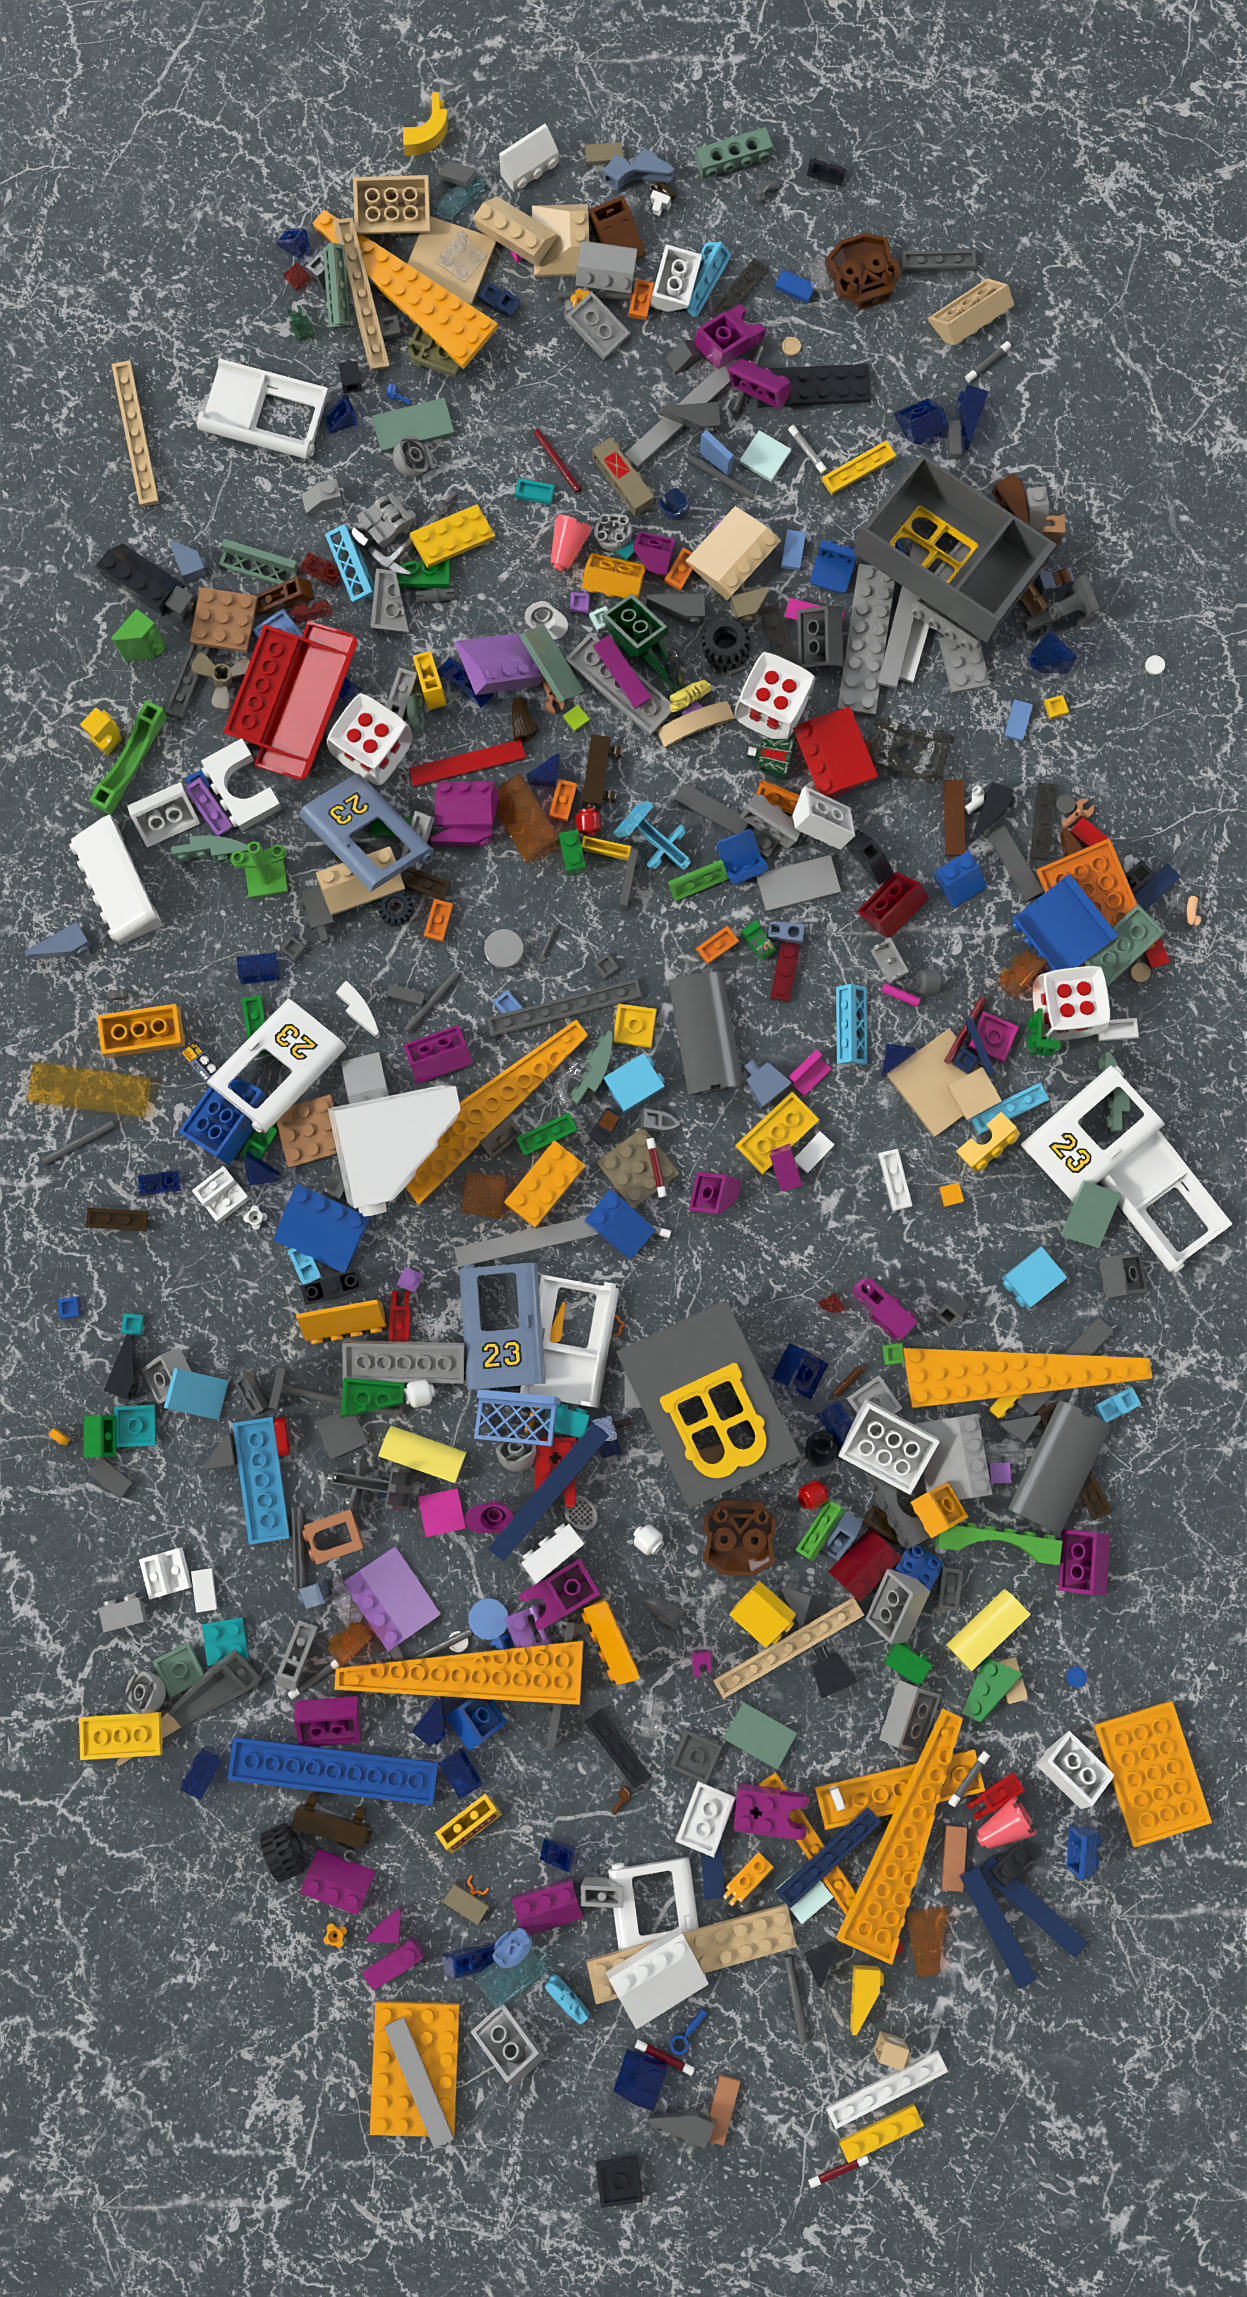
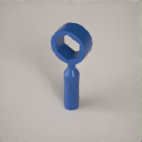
M703 2008L700 2009L687 2026V2031L684 2035L677 2033L671 2037L670 2048L676 2055H682L687 2052L689 2047L688 2035L696 2030L708 2014ZM676 2038L684 2039L686 2045L682 2050L674 2049L673 2042Z

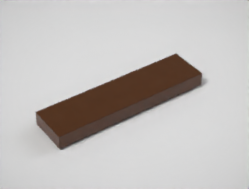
M944 780L945 856L959 857L965 853L964 780Z

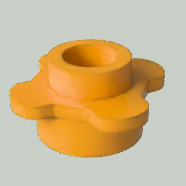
M330 1923L327 1926L324 1943L338 1948L342 1947L344 1944L343 1937L347 1933L346 1927H337Z

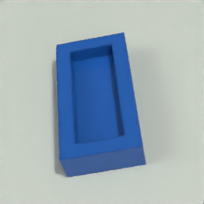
M782 269L774 289L808 304L816 289V284Z

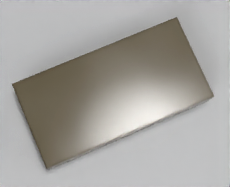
M622 142L585 145L586 166L609 164L616 154L622 158Z
M455 1883L443 1900L444 1904L477 1925L489 1907L488 1904Z

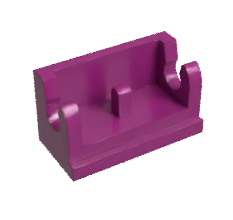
M790 1143L771 1150L770 1158L781 1192L802 1186Z
M711 1649L690 1651L694 1678L700 1677V1666L701 1668L706 1667L708 1674H710L712 1671L711 1657L713 1656Z

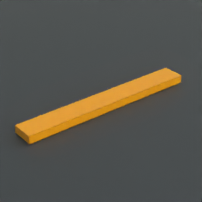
M776 1772L759 1783L760 1786L787 1790ZM793 1809L789 1812L791 1820L803 1824L806 1828V1837L796 1841L808 1859H810L824 1844L801 1809ZM836 1865L822 1880L845 1915H847L856 1892L839 1866Z

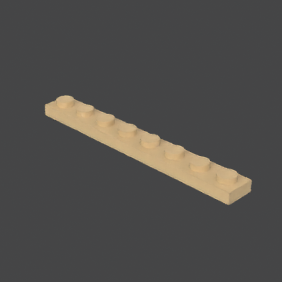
M353 218L334 220L333 225L338 244L345 245L347 280L370 371L388 369L390 365Z
M130 360L111 364L140 507L160 504L132 364Z
M852 1597L782 1638L776 1644H772L713 1679L724 1699L861 1618L864 1614L855 1598Z

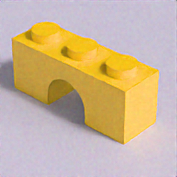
M95 708L80 724L83 730L90 735L89 738L92 743L107 756L123 740L120 735L121 730L112 720V716L105 710L101 712Z
M1002 1112L987 1124L988 1129L992 1133V1139L987 1144H977L971 1138L956 1151L975 1174L985 1169L989 1161L1000 1156L1003 1149L1009 1144L1015 1143L1020 1135L1017 1127Z

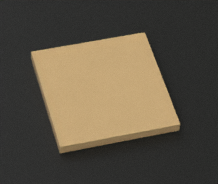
M430 216V232L419 233L407 264L463 301L473 305L497 241L487 235Z
M950 1029L940 1034L886 1075L933 1137L964 1116L947 1087L949 1084L967 1075L953 1066L952 1063L949 1065L944 1062L956 1040V1036ZM961 1045V1047H960L959 1051L957 1052L956 1056L958 1055V1053L960 1052V1050L963 1048V1045ZM977 1063L975 1064L970 1073L980 1068L977 1065Z

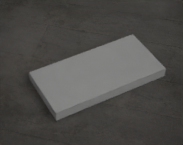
M831 855L766 871L762 875L756 876L766 912L841 893Z

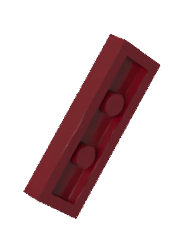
M781 941L770 999L789 1003L800 950L799 944Z

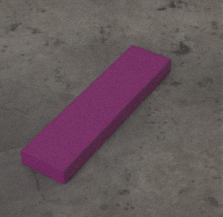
M609 635L593 645L594 650L634 709L651 700L650 694Z

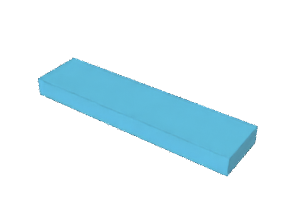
M1040 1082L970 1119L980 1135L989 1130L987 1124L1000 1112L1010 1120L1050 1099Z

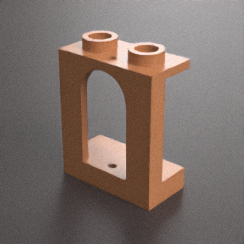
M351 1509L304 1525L305 1530H302L305 1541H309L311 1546L309 1550L312 1562H316V1565L365 1548L354 1511ZM346 1522L352 1542L325 1551L317 1549L314 1535L317 1532Z

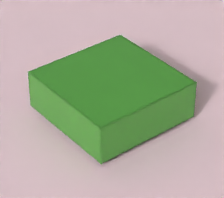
M903 1343L882 1345L884 1365L905 1363Z

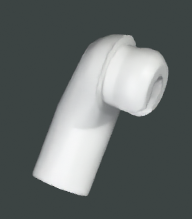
M975 786L972 789V802L964 806V810L968 815L984 804L985 794L980 786Z

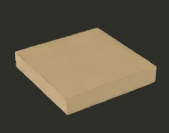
M983 1067L947 1086L966 1121L1002 1102Z

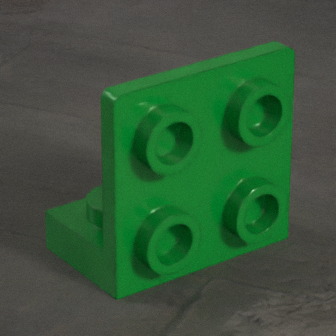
M1038 1008L1028 1018L1027 1028L1030 1029V1037H1027L1026 1048H1029V1054L1053 1056L1061 1049V1041H1056L1054 1037H1043L1041 1039L1043 1008Z

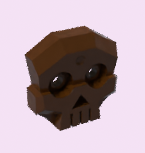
M862 233L841 240L826 257L825 261L829 275L835 282L834 290L838 300L842 299L851 302L857 306L858 311L890 301L895 285L902 273L897 260L892 259L887 237L869 233Z
M720 1500L715 1508L704 1516L703 1532L707 1534L703 1561L722 1574L754 1576L775 1563L771 1537L776 1535V1518L767 1511L762 1502ZM732 1517H740L746 1519L742 1523V1525L738 1527V1525ZM721 1536H727L728 1541L721 1543ZM752 1537L758 1538L757 1544L751 1543Z

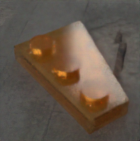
M947 1906L906 1912L917 1978L938 1975L948 1911Z

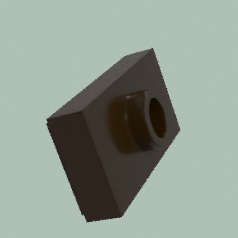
M871 1505L862 1521L863 1524L894 1545L898 1544V1535L894 1528L889 1525L887 1514L876 1506Z

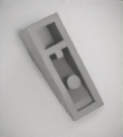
M298 1620L276 1675V1685L293 1691L296 1690L318 1629L317 1626Z

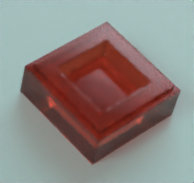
M295 263L283 274L284 279L295 290H298L310 279L309 274L298 263Z

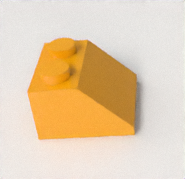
M948 1481L911 1501L915 1513L919 1516L925 1531L931 1538L968 1518Z

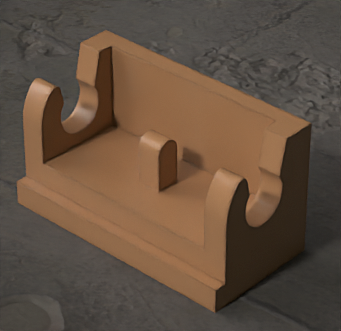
M1065 514L1046 517V521H1053L1054 524L1053 526H1045L1043 531L1039 532L1056 543L1055 548H1058L1065 534Z

